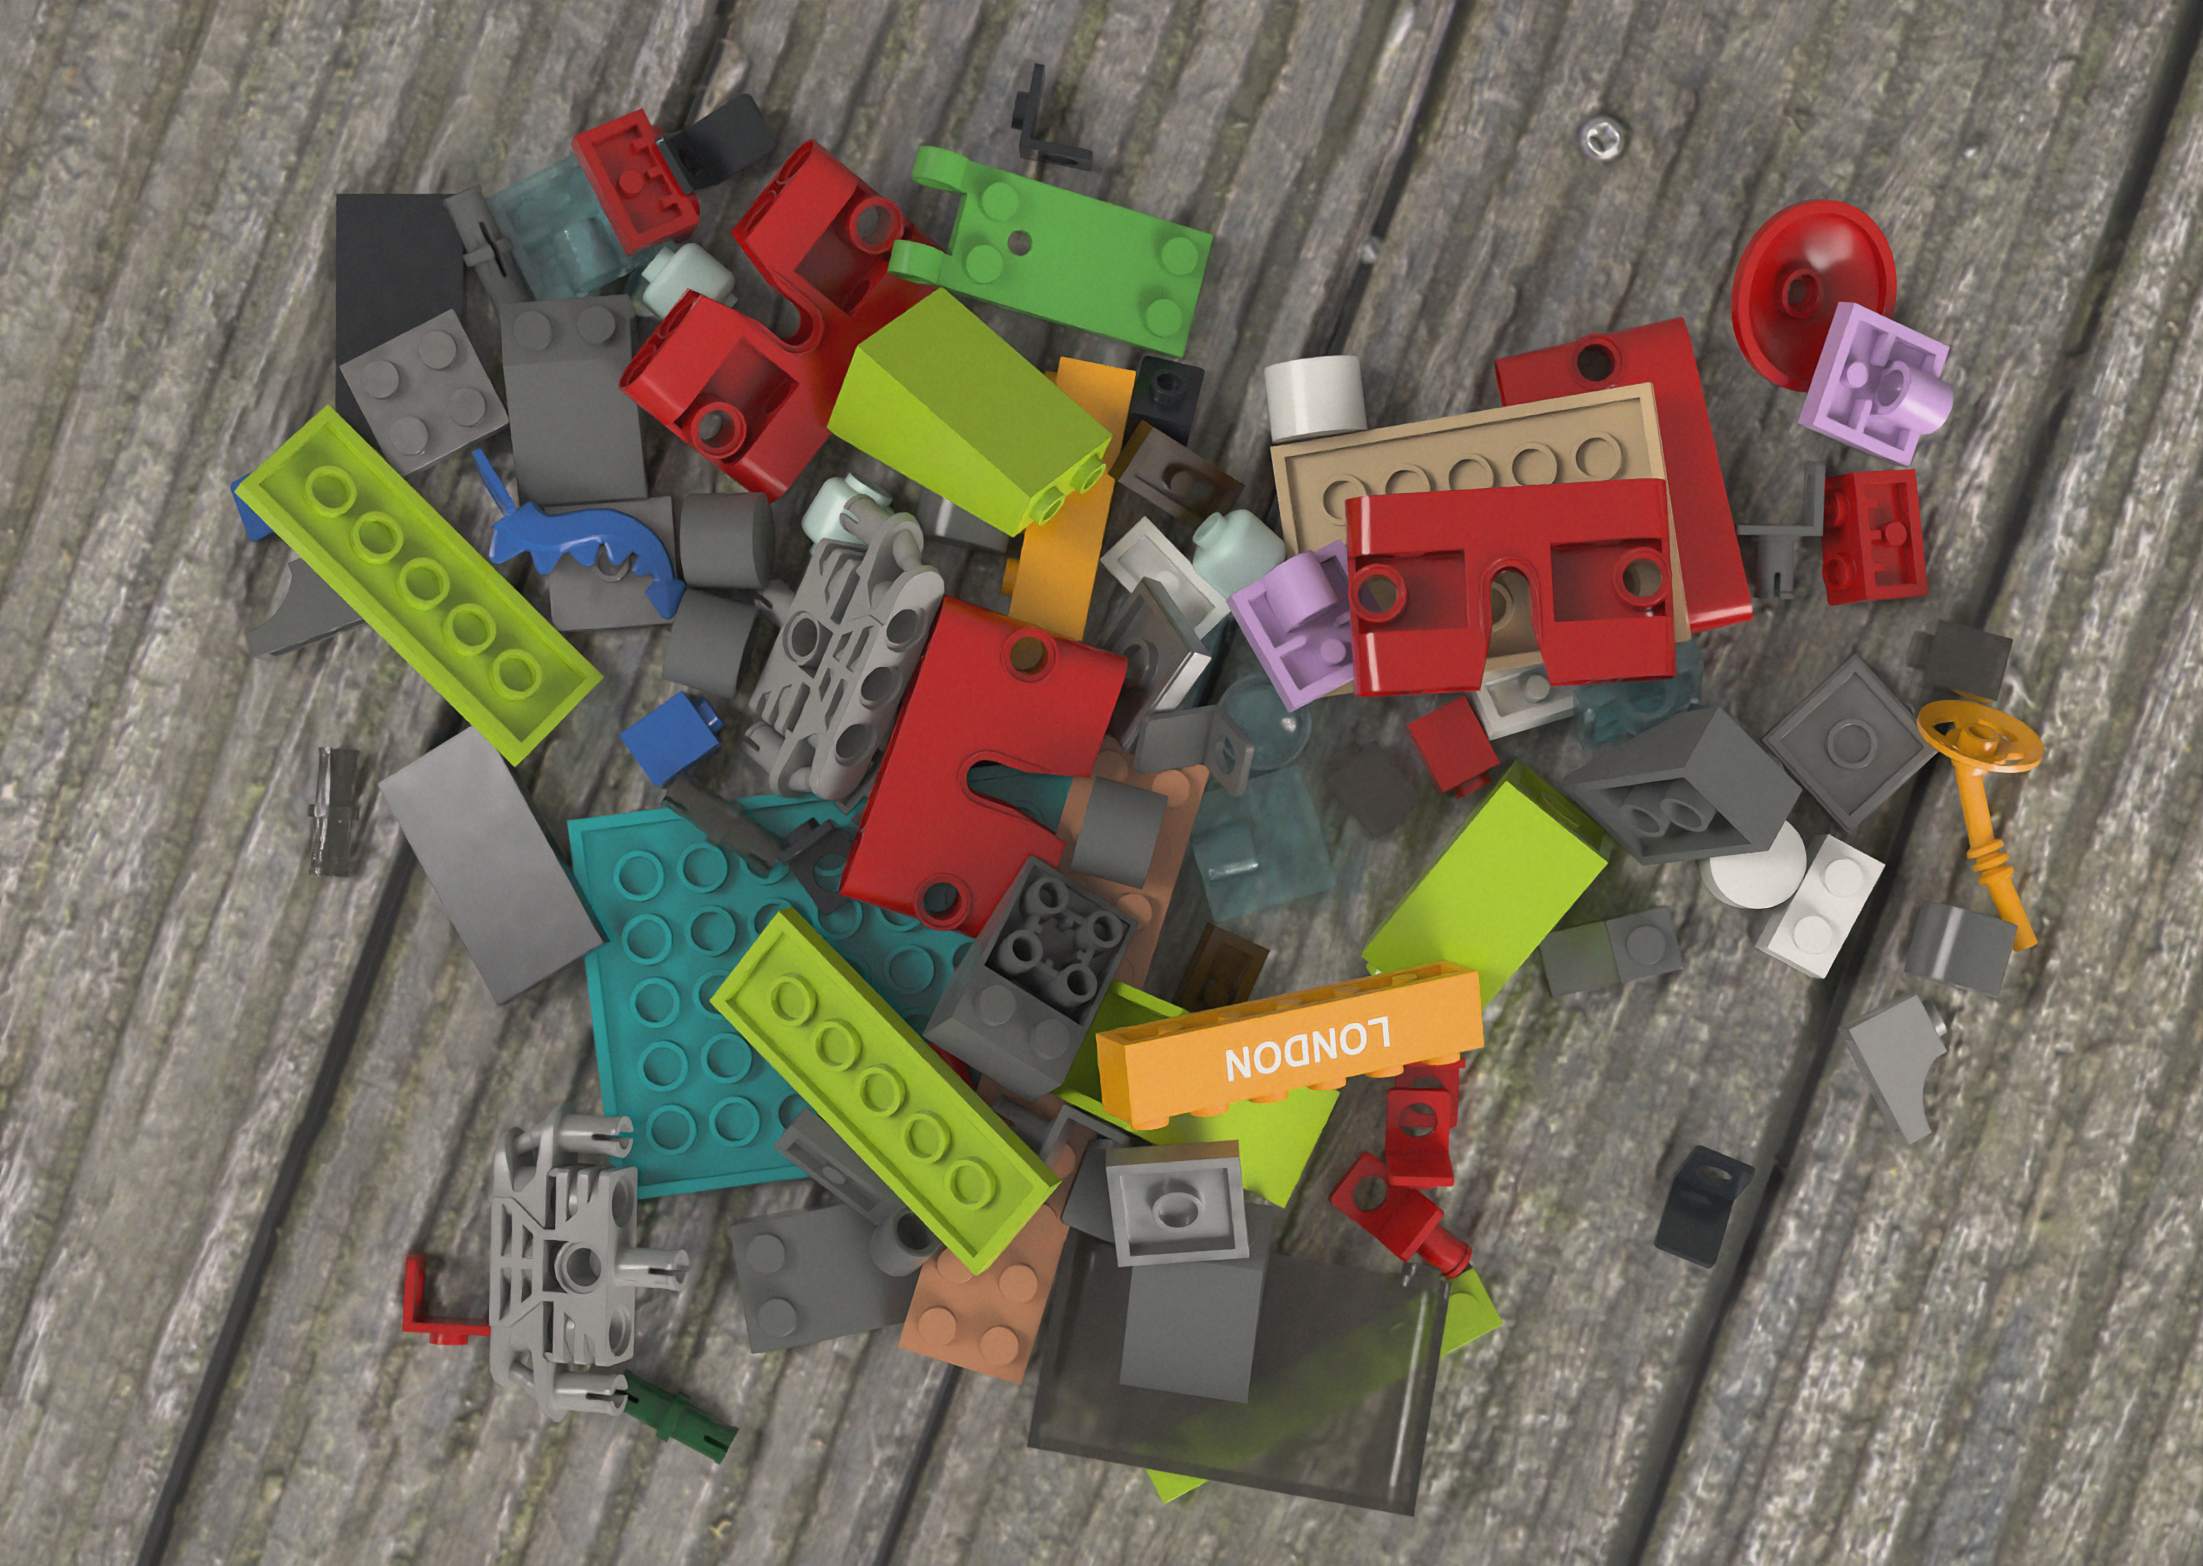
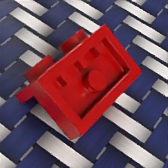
M643 108L575 135L570 144L628 258L671 239H674L676 244L690 239L700 223L698 218L700 206L696 194L686 195L682 191L655 143V139L665 133L657 124L651 126Z
M1915 469L1851 472L1825 478L1823 536H1821L1823 554L1822 577L1826 585L1827 602L1830 606L1928 596Z

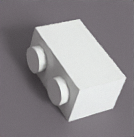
M1829 834L1814 835L1806 850V872L1799 888L1790 898L1776 906L1755 945L1756 948L1810 977L1823 979L1826 977L1885 864Z

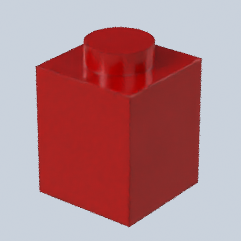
M1465 695L1403 727L1437 794L1453 789L1459 799L1492 782L1486 770L1500 764V761Z

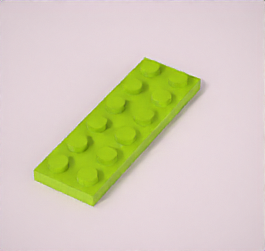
M329 404L245 478L234 491L514 767L604 678Z
M792 906L777 912L709 1002L975 1276L992 1265L1062 1182Z

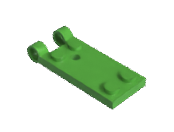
M933 146L918 147L911 180L930 188L960 195L961 199L947 254L921 243L895 240L887 269L888 274L902 280L936 289L942 286L949 293L1169 358H1183L1214 235L970 161L965 156L953 151ZM1014 231L1024 233L1029 240L1028 251L1022 256L1015 255L1008 247V238Z

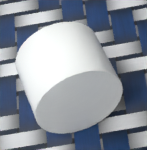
M1339 355L1306 358L1271 365L1264 369L1273 444L1285 445L1368 430L1359 357Z
M1787 821L1784 822L1769 851L1699 859L1701 877L1706 887L1717 899L1733 907L1753 909L1773 907L1790 898L1799 888L1807 866V856L1803 840L1796 829Z

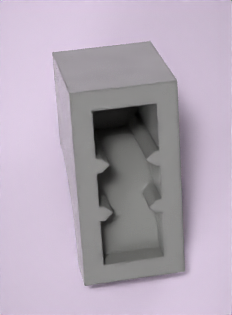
M1902 993L1837 1027L1895 1140L1909 1145L1932 1133L1924 1112L1923 1089L1931 1064L1936 1057L1947 1052L1940 1038L1941 1035L1947 1033V1030L1938 1010L1929 999L1921 1002L1917 994Z

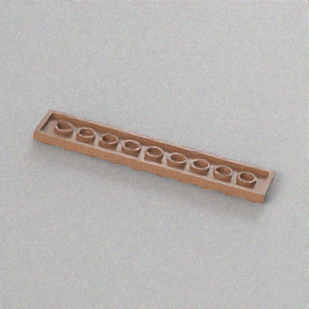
M1104 735L1090 777L1073 776L1055 835L1066 843L1057 871L1139 922L1113 979L1142 991L1210 771L1206 766L1196 764L1190 767L1139 774L1133 767L1135 755L1124 752L1116 738ZM1096 775L1168 795L1160 831L1142 890L1070 870ZM983 1073L981 1074L976 1094L990 1108H992L998 1097L1003 1094L1009 1100L1050 1121L1054 1117H1058L1064 1104L1073 1105L1050 1092L1029 1102ZM996 1113L1003 1121L1014 1126L1012 1120ZM1076 1122L1052 1170L1062 1182L987 1270L975 1276L944 1243L923 1264L898 1343L899 1348L1021 1385L1070 1227L1060 1221V1214L1088 1140H1097L1098 1132Z

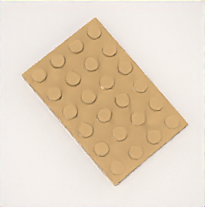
M1651 382L1270 447L1287 560L1308 550L1315 552L1338 539L1342 540L1347 549L1344 501L1353 497L1634 478L1666 480L1670 557L1673 574L1675 643L1692 640L1654 387ZM1638 564L1626 571L1623 576V583L1631 594L1645 597L1652 595L1658 590L1661 585V579L1657 571L1651 566ZM1503 573L1494 580L1491 586L1493 628L1484 673L1543 664L1532 628L1528 582L1518 573ZM1383 580L1373 581L1367 585L1382 612L1387 611L1393 606L1397 597V590L1394 585ZM1354 679L1319 698L1354 693Z

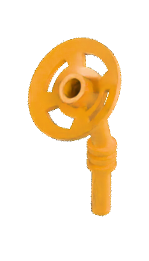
M1939 700L1928 703L1921 708L1916 721L1917 729L1931 746L1951 758V762L1955 766L1954 771L1971 847L1966 852L1968 859H1976L1972 869L1974 872H1981L1982 875L1977 878L1979 885L1987 886L2000 919L2018 926L2012 947L2014 952L2036 945L2038 941L2010 877L2015 872L2013 865H2005L2009 855L2007 852H2000L1999 850L2004 843L2001 838H1994L1982 775L1987 774L1988 771L2016 773L2035 768L2041 762L2044 754L2043 742L2025 723L1998 709L1962 700ZM1944 722H1954L1956 729L1948 731L1946 736H1944L1932 727ZM2002 736H2004V737H2006L2007 739H2009L2012 743H2009V742H2008L2005 738H2003ZM2023 759L2015 764L2004 765L2006 760Z

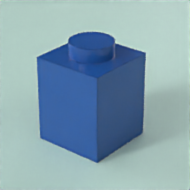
M681 690L623 731L619 736L654 786L664 789L725 745L716 733L725 725L704 695L693 701L688 693Z

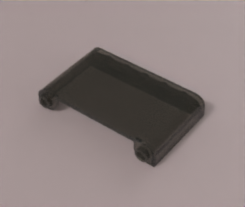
M1069 1227L1066 1240L1063 1242L1027 1447L1414 1517L1452 1282L1439 1280L1440 1268L1402 1262L1401 1273L1388 1272L1386 1274L1269 1253L1248 1403L1244 1404L1119 1384L1133 1266L1118 1267L1115 1243H1109Z

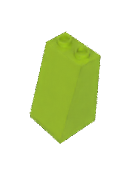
M942 286L857 345L827 424V428L837 437L1011 537L1016 536L1034 521L1040 526L1048 522L1061 508L1066 496L1075 489L1080 494L1088 491L1099 480L1106 469V464L1101 459L1113 436L1112 433Z
M1516 756L1367 940L1360 955L1368 961L1366 965L1367 971L1371 975L1443 960L1477 970L1482 1012L1608 864L1614 838L1589 814Z
M1112 979L1063 1084L1050 1091V1093L1155 1146L1239 1140L1243 1189L1285 1208L1322 1129L1328 1121L1340 1092L1335 1089L1311 1090L1305 1086L1288 1090V1098L1279 1102L1253 1103L1247 1099L1229 1103V1111L1224 1114L1198 1117L1190 1115L1188 1112L1170 1116L1169 1124L1162 1128L1152 1130L1131 1129L1129 1123L1103 1111L1096 1033L1190 1014V1012Z

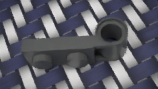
M804 1107L773 1145L775 1150L877 1226L870 1238L869 1249L876 1266L886 1274L896 1277L910 1275L942 1246L943 1242L819 1114H814ZM897 1228L906 1230L914 1237L917 1250L908 1248L901 1242L897 1234Z

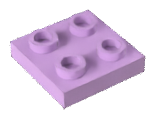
M1839 302L1798 424L1893 466L1909 467L1920 434H1930L1939 429L1946 421L1952 409L1953 389L1948 382L1939 379L1950 347L1856 303Z
M1341 539L1315 552L1308 550L1286 560L1266 573L1260 580L1231 594L1226 600L1229 609L1289 713L1354 679L1350 602L1347 595L1349 587L1347 549ZM1365 586L1361 594L1362 606L1370 612H1382L1369 587Z

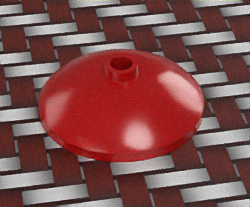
M1809 199L1789 205L1770 217L1758 229L1746 246L1736 269L1731 292V319L1734 334L1743 356L1762 378L1781 388L1797 392H1808L1839 302L1856 303L1892 320L1897 295V275L1892 251L1886 237L1878 225L1860 209L1844 202L1828 199ZM1791 284V293L1787 298L1788 289Z

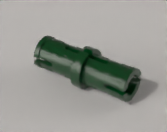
M626 1368L623 1375L626 1378L628 1389H616L614 1391V1394L628 1395L623 1412L658 1430L656 1437L667 1442L671 1437L720 1465L739 1428L732 1427L689 1404L691 1397L679 1392L677 1396H674L633 1374L631 1370Z

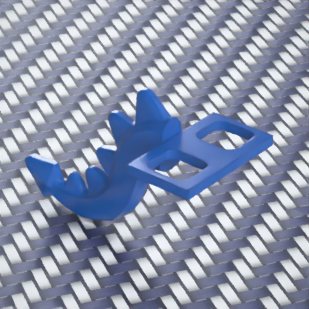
M481 448L472 452L476 471L504 516L491 526L494 532L489 558L493 563L500 564L524 551H529L536 570L539 574L545 575L552 571L565 552H569L584 567L593 565L600 544H605L608 560L613 565L621 564L633 552L638 558L633 565L632 572L636 576L652 575L654 579L645 591V594L662 618L670 620L674 617L686 584L675 578V570L670 554L664 542L652 528L635 516L613 508H586L559 514H548L533 500L515 509L513 500Z

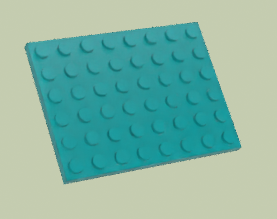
M1004 764L970 768L966 778L969 788L1011 803L1054 832L1057 831L1073 780V776L1024 772ZM808 792L795 798H782L774 794L567 820L574 876L610 940V943L586 956L584 960L604 1116H628L633 1125V1132H619V1135H609L610 1137L633 1138L629 1154L624 1158L609 1155L610 1165H615L616 1168L621 1166L637 1167V1199L811 1177L775 1150L773 1145L804 1107L814 1114L818 1113L709 1002L778 911L792 906L926 1043L931 1042L923 1037L922 1034L948 982L954 974L953 969L960 965L976 939L949 930H932L919 920L855 899H851L832 914L824 915L789 866L782 865L777 859L779 854L788 849L783 838L812 817H815L820 825L828 819L835 820L850 842L853 843L858 827L851 822V818L864 806L868 799L864 798L847 817L833 804L835 801H825L818 798L813 792ZM839 854L823 856L817 862L814 869L817 884L826 891L837 892L847 859ZM944 882L933 884L924 894L923 906L931 911L946 910L956 898V887ZM968 1064L974 1088L977 1091L982 1072ZM1098 1133L1097 1140L1108 1138Z

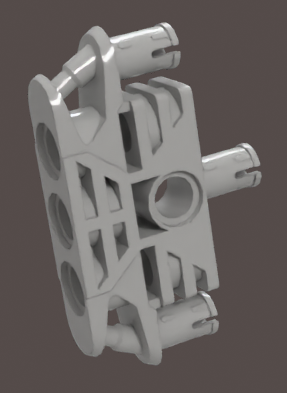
M858 494L851 497L843 506L858 517L859 522H856L845 513H840V524L844 530L855 535L869 547L863 544L822 538L817 544L797 593L786 582L776 579L771 580L767 588L758 591L760 595H763L773 604V607L769 606L762 599L755 598L754 604L757 607H761V616L777 626L780 632L749 702V707L756 714H761L762 719L765 720L752 725L745 733L747 737L760 746V749H757L747 740H742L741 746L742 751L748 758L753 759L770 774V789L774 795L782 798H795L808 792H813L822 800L835 801L850 795L858 787L876 747H879L930 634L928 630L943 598L944 581L940 572L931 565H922L921 563L924 539L923 532L916 518L907 512L891 515L878 505L872 497L866 494Z
M565 1101L552 1108L545 1120L534 1124L527 1132H524L519 1127H512L502 1133L495 1149L491 1205L490 1372L496 1384L503 1389H509L515 1383L522 1386L526 1394L537 1400L540 1410L544 1415L554 1422L562 1421L569 1410L608 1413V1415L619 1416L623 1412L628 1395L614 1394V1389H628L624 1375L574 1372V1363L588 1365L595 1362L596 1366L609 1367L631 1359L634 1353L635 1286L682 1291L689 1277V1271L673 1270L676 1269V1265H689L688 1254L685 1250L636 1248L637 1167L621 1166L616 1168L615 1165L603 1164L595 1166V1164L578 1163V1153L626 1157L631 1150L633 1138L610 1137L609 1135H619V1132H633L631 1119L623 1115L617 1117L577 1114L576 1107L570 1101ZM539 1147L537 1166H535L532 1150ZM591 1251L597 1254L601 1263L599 1277L593 1273L590 1267L589 1258ZM529 1353H532L533 1370L526 1366Z

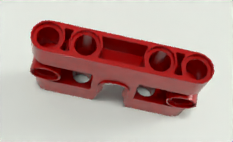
M809 139L802 143L790 155L730 232L765 281L797 308L800 315V323L796 332L787 338H778L759 321L687 288L630 361L618 383V388L621 392L748 492L766 493L769 504L783 496L832 432L827 428V424L857 345L937 290L933 287L899 279L887 273L894 241L907 240L934 247L947 254L945 249L904 216L896 203L882 197L815 139ZM874 206L878 215L877 226L870 235L861 238L857 230V220L866 208ZM719 410L722 417L719 431L711 438L700 439L698 432L700 421L708 412Z
M1683 317L1671 318L1607 334H1589L1577 341L1495 359L1494 369L1502 407L1647 382L1653 383L1690 632L1694 634L1751 621L1753 610L1750 592L1694 352ZM1589 350L1601 352L1610 363L1609 377L1605 380L1594 382L1583 377L1577 367L1578 356Z
M1634 478L1353 497L1344 501L1349 582L1347 595L1350 602L1354 696L1383 697L1481 691L1493 628L1491 586L1498 576L1507 572L1518 573L1528 582L1532 628L1551 687L1657 681L1677 677L1672 591L1673 574L1671 571L1666 480L1659 478ZM1638 564L1649 565L1654 568L1661 579V585L1658 590L1652 595L1645 597L1631 594L1623 583V576L1629 568ZM1377 580L1387 581L1394 585L1397 590V597L1393 606L1387 611L1380 613L1370 612L1361 604V594L1365 586Z
M943 594L940 606L928 630L930 634L914 667L848 854L838 894L919 920L932 930H949L976 939L1027 858L1033 855L1057 870L1066 843L1055 836L1056 832L1011 803L969 788L966 782L967 772L976 762L991 760L1024 772L1089 778L1123 685L1128 659L1126 656L1042 628L1033 622L1022 621ZM1028 636L1038 638L1042 645V656L1038 663L1028 669L1013 667L1010 660V652L1015 642ZM944 882L955 886L956 898L946 910L931 911L923 906L924 894L933 884Z

